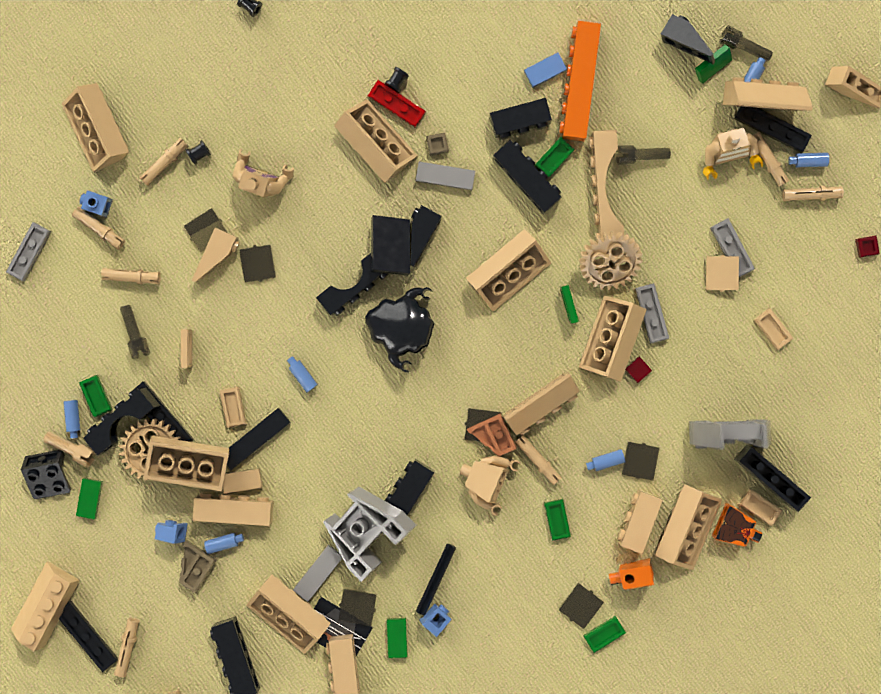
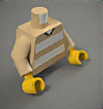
M744 128L733 129L716 135L712 143L705 149V165L707 167L703 169V174L707 180H709L710 174H712L714 179L718 176L713 165L749 157V155H751L749 161L753 169H755L754 164L757 162L763 167V161L760 155H758L759 150L756 138L750 133H746Z

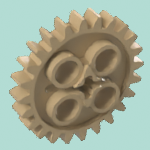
M612 230L608 236L606 232H603V237L601 238L599 235H596V241L589 239L591 245H584L586 251L580 252L582 258L579 259V267L587 283L592 282L593 287L599 284L601 290L604 286H607L608 290H610L612 285L618 289V284L621 283L625 286V280L632 281L631 275L637 276L635 270L641 269L639 263L643 261L640 257L642 256L639 250L640 247L634 238L630 239L628 234L623 236L621 231L615 235Z
M145 419L144 424L142 421H137V426L134 424L130 426L132 431H125L128 437H121V440L125 442V444L119 445L120 448L124 449L119 455L125 456L121 463L127 462L128 465L125 469L132 468L131 475L137 472V479L142 478L144 475L145 461L150 443L149 433L151 431L159 437L180 439V437H174L176 430L169 431L170 424L164 427L163 420L158 424L157 419H153L151 423L149 419ZM135 443L141 446L139 453L134 450Z

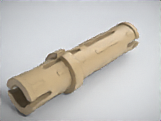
M760 132L754 134L753 136L757 140L759 155L768 168L767 172L772 174L778 187L790 181L781 168V162L778 163Z
M180 137L169 149L166 148L164 150L165 153L139 178L149 186L173 161L176 162L178 160L177 157L189 145Z
M825 185L819 186V188L783 189L782 199L783 201L812 199L825 201L831 198H843L844 190L842 186L825 187Z
M77 207L73 211L72 217L99 235L102 241H107L117 250L123 247L125 240L115 234L112 228L100 223L81 209V207Z
M102 268L101 276H104L101 277L102 280L137 282V284H160L161 282L160 272H147L143 269L132 271Z
M524 435L515 441V444L536 465L538 472L543 473L552 485L562 478L553 469L551 462L546 461Z
M136 618L127 619L125 633L121 637L122 645L114 675L117 677L127 676V669L133 645L137 641L136 633L140 622Z

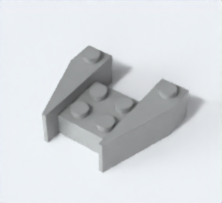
M771 420L689 421L690 444L695 445L697 449H705L707 447L724 449V443H735V440L743 443L753 444V447L768 448L771 444Z
M358 487L348 494L354 504L341 519L335 513L323 523L347 568L362 582L382 563L369 549V546L382 532L397 545L417 525L402 510Z

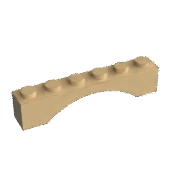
M617 130L593 131L591 137L588 138L589 149H592L593 156H590V167L594 168V175H591L592 187H595L596 193L593 194V206L597 207V213L594 214V223L598 225V233L595 234V238L596 235H599L600 238L603 237V232H606L608 236L612 230L615 235L621 231L624 236V226L612 212L605 189L607 169L613 155L618 150Z

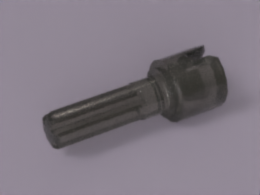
M729 25L722 33L723 39L719 40L720 44L727 45L730 49L740 48L758 58L765 59L766 62L773 55L772 51L744 38L741 31Z
M618 145L616 152L623 153V157H617L616 162L618 165L634 164L636 160L669 159L671 151L670 148L636 149L634 145Z
M131 305L121 307L120 311L130 339L127 345L131 358L137 359L140 357L138 350H141L144 356L149 355L151 352L147 340L140 335Z

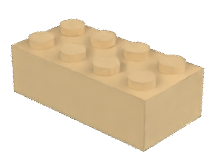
M152 435L143 479L222 491L229 448Z

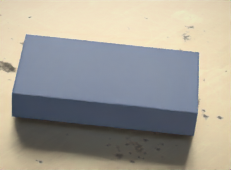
M556 53L528 67L524 72L532 88L567 71V68L560 54Z

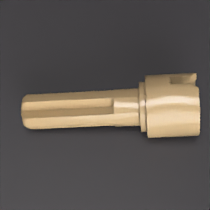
M47 432L43 438L45 443L72 455L73 461L85 467H89L94 461L91 454L96 455V453L85 444L76 445L51 432Z

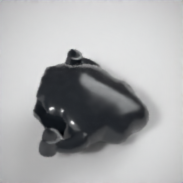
M428 287L410 289L396 301L384 299L378 306L369 310L365 316V323L370 330L373 342L383 344L388 353L389 362L405 373L410 371L404 370V365H412V363L409 361L400 362L399 356H403L407 352L418 353L422 348L429 345L434 322L431 319L430 313L426 308L420 307L415 299L418 295H421L425 300H430V297L424 296L426 291L433 292Z

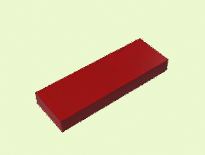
M377 80L367 95L370 99L414 128H416L426 113L425 110L380 80Z

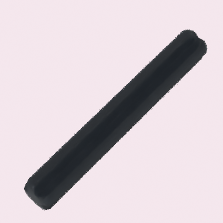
M446 544L416 609L417 613L426 615L456 550L454 545Z

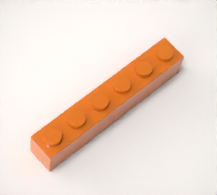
M578 21L576 27L573 26L571 38H574V46L570 45L569 57H572L571 65L568 64L566 76L570 77L569 84L565 83L564 95H567L566 103L563 102L561 112L565 116L564 122H560L559 133H562V138L566 140L584 142L587 137L601 23Z

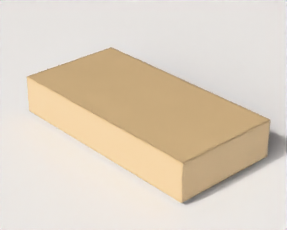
M770 308L754 319V322L776 350L781 349L794 339Z
M181 329V368H192V330Z
M234 387L220 390L227 428L247 424L240 388Z
M260 468L227 473L223 482L224 494L263 487Z
M750 488L739 503L743 508L770 526H773L782 512L780 508Z

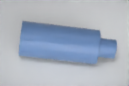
M759 57L757 62L751 64L744 77V82H751V79H760L765 70L763 66L766 61L765 59Z
M796 153L795 157L788 158L789 165L795 164V167H827L829 165V154Z
M293 356L287 360L290 365L289 370L306 393L318 385L300 360L296 361Z
M78 400L63 401L66 432H70V439L78 438L77 431L80 430Z
M620 449L594 457L592 462L586 463L588 471L592 469L599 471L625 463V457Z
M231 533L204 542L206 552L209 555L236 547L239 542L244 541L243 534L236 535Z

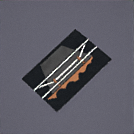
M320 597L314 610L325 616L331 624L317 643L326 648V643H329L331 636L353 634L357 656L373 627Z

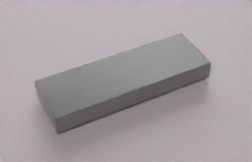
M419 162L416 181L472 190L475 171Z
M729 218L710 227L724 255L739 256V277L755 269Z
M32 222L6 273L25 282L51 231Z
M655 284L635 288L639 306L647 309L643 320L650 344L669 339Z
M328 545L293 591L308 602L342 559L340 553L331 545Z

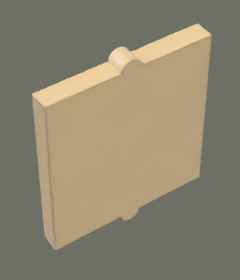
M723 254L721 256H707L706 290H720L721 292L724 290H738L739 256H725Z

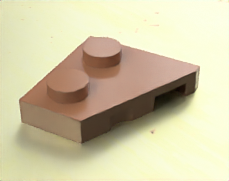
M501 413L467 428L470 434H473L498 456L517 449Z

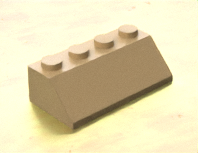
M733 77L732 81H725L723 105L790 111H812L813 108L807 88L799 87V83L787 82V85H781V81H769V84H764L761 79H751V82H744L745 78Z
M98 84L77 86L63 101L62 106L92 171L97 172L122 160L129 151Z
M368 99L345 111L334 125L385 183L399 174L417 157V154Z
M524 229L466 277V280L494 312L548 267L551 261L537 240Z
M604 295L579 368L621 382L647 309L631 302Z
M564 372L502 416L516 435L520 433L522 436L530 430L529 426L534 423L538 425L546 419L545 415L549 412L554 414L562 408L561 404L565 401L570 403L578 397L577 393L580 391L570 374Z
M684 484L683 489L679 493L676 506L672 510L669 523L665 527L661 542L657 546L655 556L673 565L693 570L722 499Z
M46 562L11 628L17 641L32 651L44 648L80 580L54 564Z
M272 574L246 605L304 654L320 639L331 624L325 616L315 611L309 603L303 601L297 596L295 591L290 590L279 578Z

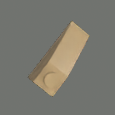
M850 66L831 68L826 86L842 95L875 108H881V86Z
M214 228L192 281L199 282L226 260L232 252L235 253L240 243L237 242L238 237Z

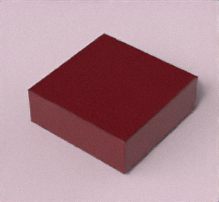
M877 235L855 239L859 258L880 254Z
M640 356L625 369L636 383H639L652 371Z

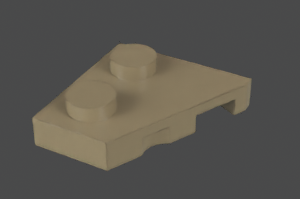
M185 540L183 543L185 548L184 558L181 560L182 571L179 583L193 593H197L217 560L189 540Z

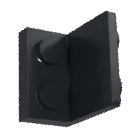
M55 450L25 456L21 472L33 499L70 493L71 488L62 469L65 456L63 451Z

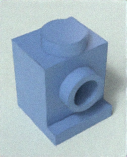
M88 190L86 194L83 193L81 195V209L104 217L108 216L113 199ZM93 199H95V205L91 206Z
M165 520V523L159 522L155 527V539L172 544L185 542L188 523H177L172 520Z
M434 604L419 621L437 637L452 619L448 615L450 611L442 604L440 606Z

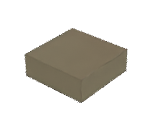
M445 132L426 136L430 156L449 152Z

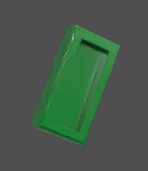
M727 45L722 46L713 54L715 58L714 64L703 61L695 68L698 80L702 84L732 61L731 51Z
M560 137L534 166L539 171L542 170L549 178L575 149Z
M569 285L560 287L569 323L579 322Z
M98 375L79 382L93 417L113 410Z
M82 478L76 516L89 519L97 518L103 481Z
M563 499L544 502L552 541L571 537Z
M613 616L583 635L593 653L626 634L617 617Z
M387 618L388 658L408 657L406 618Z

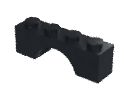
M371 253L361 260L362 276L354 287L343 290L329 286L316 297L330 316L334 314L336 316L340 315L345 310V305L349 302L351 304L356 302L360 298L359 294L364 290L368 292L375 286L374 282L377 279L383 280L389 275L388 273L371 272Z
M136 388L129 394L130 398L128 400L119 402L114 407L116 410L113 413L108 412L100 419L102 422L99 425L95 424L87 430L88 434L83 439L97 456L105 453L118 442L117 425L124 416H133L140 420L146 418L160 406L147 388L140 390Z

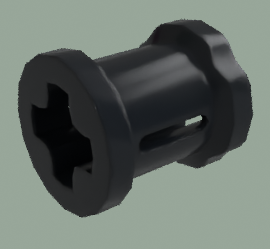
M256 0L237 1V6L243 7L252 17L259 13L263 5L262 2H257Z
M395 67L394 73L389 80H386L385 84L399 93L400 86L405 79H408L409 75L400 68Z
M203 140L192 149H186L188 156L195 165L198 163V160L211 155Z

